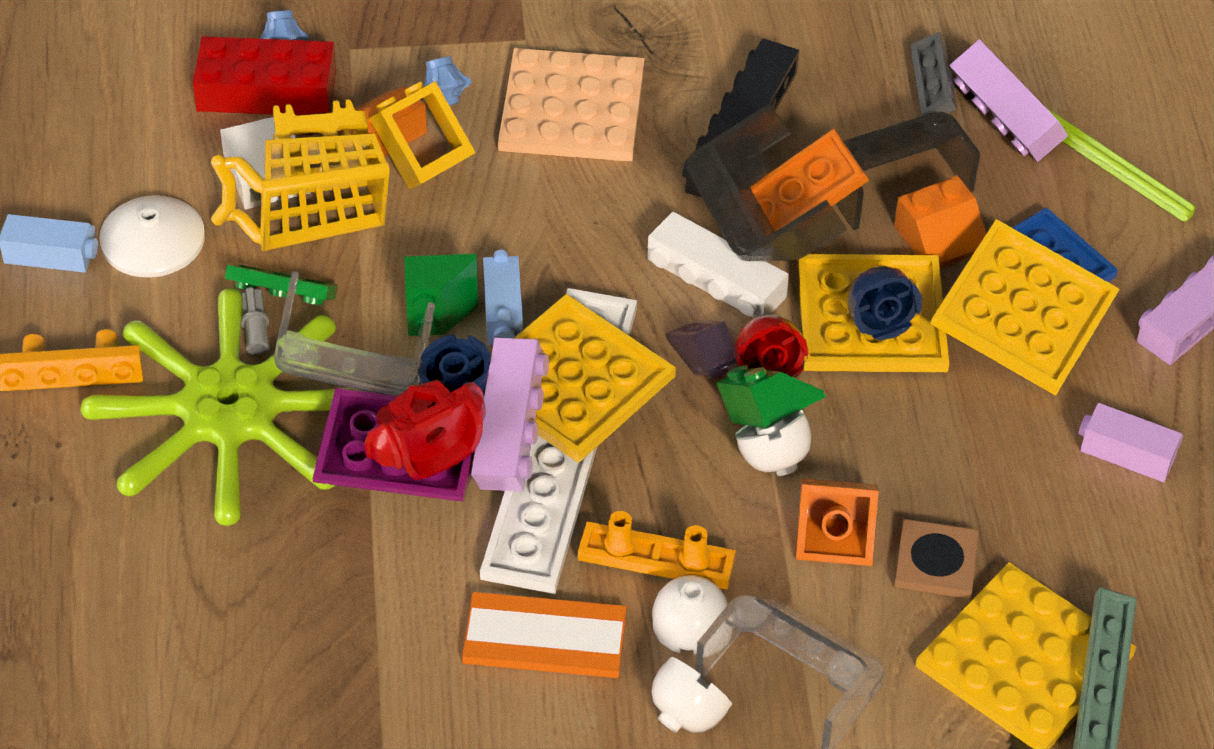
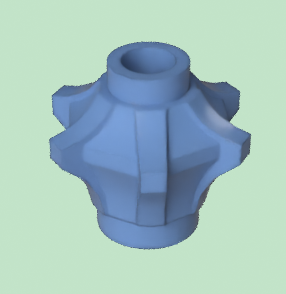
M284 10L267 13L265 30L259 39L309 41V35L298 26L296 19H294L293 11Z
M451 56L426 62L427 71L424 86L436 81L449 106L460 103L458 96L462 94L467 86L472 84L471 79L458 70L457 66L453 64Z

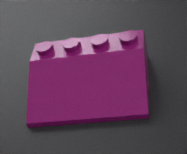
M335 388L313 474V482L464 501L472 477L471 472L475 451L451 468L434 476L419 480L411 478L403 467L397 470L395 467L382 466L374 459L366 457L364 449L365 439L370 431L379 426L377 422L378 410L388 405L397 396Z

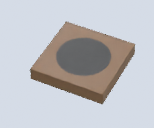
M903 519L894 588L971 599L979 530Z

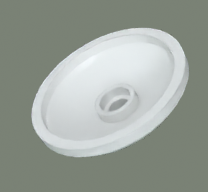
M151 195L130 200L112 211L101 227L99 241L103 256L117 270L137 277H159L184 268L198 256L205 241V229L199 213L186 202L173 197Z

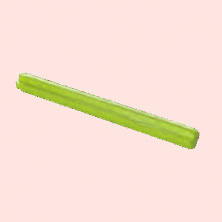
M1047 108L1068 134V137L1062 141L1063 143L1180 221L1187 222L1192 218L1196 209L1194 204Z

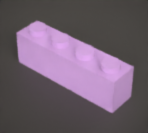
M980 39L949 65L956 74V77L953 79L956 86L965 95L970 91L975 96L972 102L984 115L990 112L995 117L991 122L1004 136L1009 132L1014 137L1011 143L1023 157L1029 153L1039 162L1068 137V134L1053 114Z
M1214 255L1208 260L1206 266L1198 273L1196 271L1192 272L1178 290L1169 291L1160 305L1155 309L1149 308L1146 310L1138 322L1140 330L1137 342L1169 365H1172L1214 329Z
M494 338L484 396L486 416L483 420V434L475 449L471 472L473 479L481 490L524 492L525 480L531 477L533 464L532 457L529 456L531 444H535L538 438V425L535 421L536 411L541 410L544 397L541 380L542 376L547 375L549 369L548 354L543 352L538 339Z

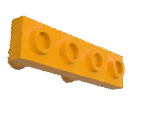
M109 329L97 332L95 348L44 351L45 343L43 337L38 334H29L23 339L22 353L0 354V391L143 382L144 379L140 345L117 347V335Z
M624 511L613 512L610 516L609 526L586 522L578 549V561L671 579L696 575L707 578L719 588L728 590L736 550L707 545L708 533L701 526L693 525L688 527L685 531L684 540L631 530L632 517Z

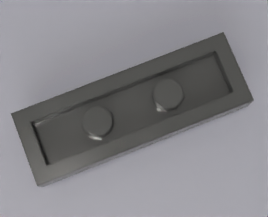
M937 32L910 45L921 115L927 122L957 109L946 42L941 33Z

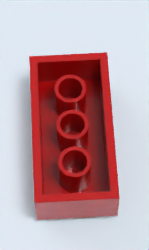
M202 36L193 78L196 111L273 115V106L278 105L280 112L284 114L286 113V105L290 104L295 116L330 113L336 77L334 42Z

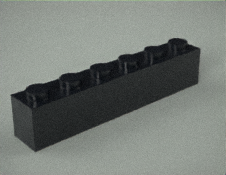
M762 38L756 50H750L744 71L739 70L736 74L731 93H725L720 112L712 115L706 136H700L696 144L695 155L693 158H687L684 164L682 177L686 178V193L722 205L724 204L797 74L799 49Z

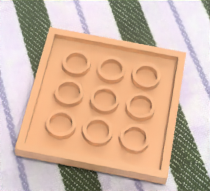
M514 48L498 139V151L632 162L645 58Z

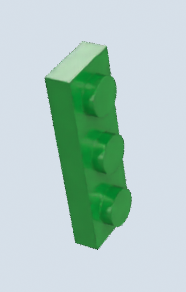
M242 264L227 265L225 279L236 281L235 287L246 290L250 287H253V289H256L257 286L269 288L268 294L289 298L290 293L303 295V302L323 305L324 300L335 299L338 288L337 284Z

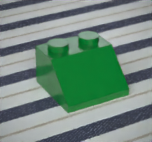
M476 253L404 257L408 336L444 335L478 307Z
M742 365L728 371V377L717 382L731 423L766 428L826 398L824 390L782 372L765 370L764 367L752 369L748 368L747 365Z

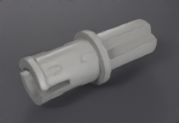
M250 287L242 294L244 316H242L241 326L245 329L247 352L257 356L267 353L270 349L266 328L269 325V316L264 310L263 292L260 289Z

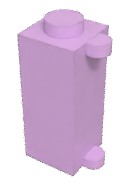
M1101 403L1097 404L1092 416L1088 414L1084 416L1078 435L1084 437L1081 452L1164 483L1183 439V434Z

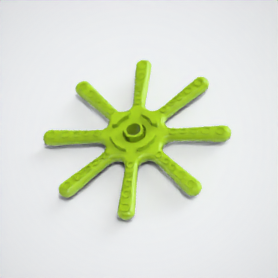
M225 289L218 296L220 358L216 363L209 366H198L190 362L144 322L137 320L129 322L123 331L125 340L133 346L140 345V351L182 379L185 383L184 388L171 395H91L82 401L80 407L81 414L89 420L176 415L183 420L184 425L181 430L158 448L123 472L118 477L116 483L118 491L124 496L131 497L137 495L191 448L192 445L203 441L211 442L218 448L214 518L220 525H234L240 520L241 516L238 449L242 443L249 440L264 442L317 488L327 490L334 487L335 485L313 482V474L318 456L273 424L274 418L281 412L330 411L335 389L284 391L276 388L273 382L278 375L334 334L336 331L334 320L327 315H319L266 361L255 365L245 364L239 359L243 297L236 289ZM362 386L341 388L374 393L372 389Z

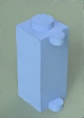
M8 214L0 234V249L5 264L86 273L90 259H95L97 255L98 241L94 238L95 226L90 225V223Z
M505 250L495 251L494 257H483L487 345H493L494 338H515L523 331L519 256H508Z

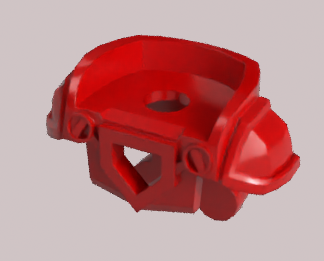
M439 380L416 386L410 385L408 389L388 403V405L378 410L377 422L379 426L370 431L365 439L364 449L366 457L374 459L382 466L395 467L397 470L403 467L409 476L415 480L434 476L458 464L475 451L483 434V420L486 416V407L481 388L476 383L469 382L451 393Z

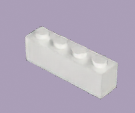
M672 212L648 236L649 261L653 262L657 267L664 268L677 275L686 283L693 284L706 291L715 299L722 300L737 308L744 315L753 318L771 315L787 297L788 273L675 212Z

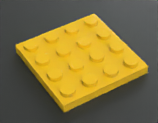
M996 219L937 309L930 324L1056 396L1120 289Z
M798 254L801 333L806 340L809 350L808 359L806 356L804 358L803 371L948 372L947 335L944 331L930 324L934 314L943 302L938 255ZM878 266L893 267L901 270L913 280L922 296V309L920 314L916 313L910 321L912 326L899 336L885 340L874 339L872 335L861 333L848 310V294L854 280L866 270Z
M565 294L513 338L538 339L543 352L548 354V373L546 376H542L541 380L544 396L543 406L541 410L536 411L535 418L538 425V435L577 463L582 461L676 377L675 366L568 294Z
M1008 562L917 657L915 667L1031 748L1050 749L1078 718L1092 617ZM1133 644L1130 647L1129 660L1134 656L1136 646Z

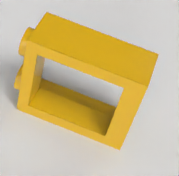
M422 81L404 90L407 97L398 102L394 96L377 105L376 107L379 112L369 118L409 190L476 153L436 81L427 86H424ZM424 98L453 150L420 167L392 115Z

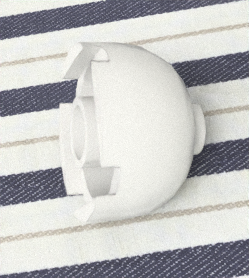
M803 410L766 428L746 425L735 434L738 448L745 461L756 470L776 472L777 476H784L798 469L797 463L806 457L810 450L812 438L810 424Z
M687 575L673 579L658 592L652 609L653 632L660 643L674 652L680 653L681 649L693 650V654H703L710 651L725 639L730 619L727 598L721 589L707 578Z
M671 657L662 665L653 681V702L661 711L657 719L675 733L680 728L692 733H699L715 727L727 714L732 706V702L712 683L708 685L699 677L701 674L693 668Z

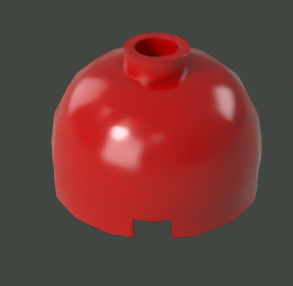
M763 315L749 321L739 332L734 346V355L738 367L742 365H747L748 368L752 369L764 367L765 370L782 372L794 378H797L803 371L802 364L806 356L808 359L809 354L806 340L798 328L790 320L777 315Z

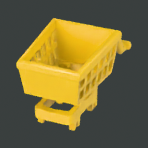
M350 99L346 100L345 108L340 107L338 100L333 101V113L295 116L290 104L286 105V113L284 114L280 112L278 105L273 106L275 134H273L272 140H265L264 179L242 157L215 155L211 159V164L222 183V203L212 215L211 220L213 224L220 226L225 221H235L252 241L261 245L262 251L385 225L390 173L389 164L386 162L376 135L368 134L366 113L364 111H355ZM350 129L355 130L354 135H351ZM344 130V134L338 136V131ZM316 132L324 136L291 138V135ZM321 163L320 167L310 168V164ZM230 169H235L253 190L261 193V229L247 213L240 209H235L236 179ZM367 186L370 195L359 196L358 187ZM350 188L352 198L342 199L340 189ZM333 190L335 200L324 202L323 191ZM316 192L317 204L306 205L305 193ZM298 194L300 206L288 208V195ZM281 196L282 209L270 211L271 197ZM373 204L376 213L364 215L362 205ZM355 206L357 217L346 219L344 208ZM337 210L339 221L327 223L326 211ZM319 213L320 225L309 227L307 214ZM300 216L302 229L290 231L289 217ZM282 219L283 233L270 236V221Z

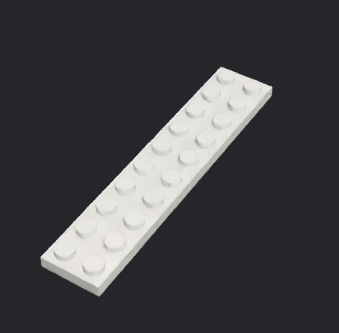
M567 289L566 294L630 336L637 311V300ZM538 435L537 442L531 444L529 456L532 457V474L529 479L525 480L524 492H504L480 569V580L552 594L556 593L597 447L582 461L577 463Z

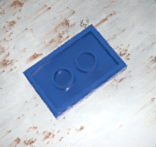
M1047 207L1012 227L1107 282H1110L1117 276L1118 269Z

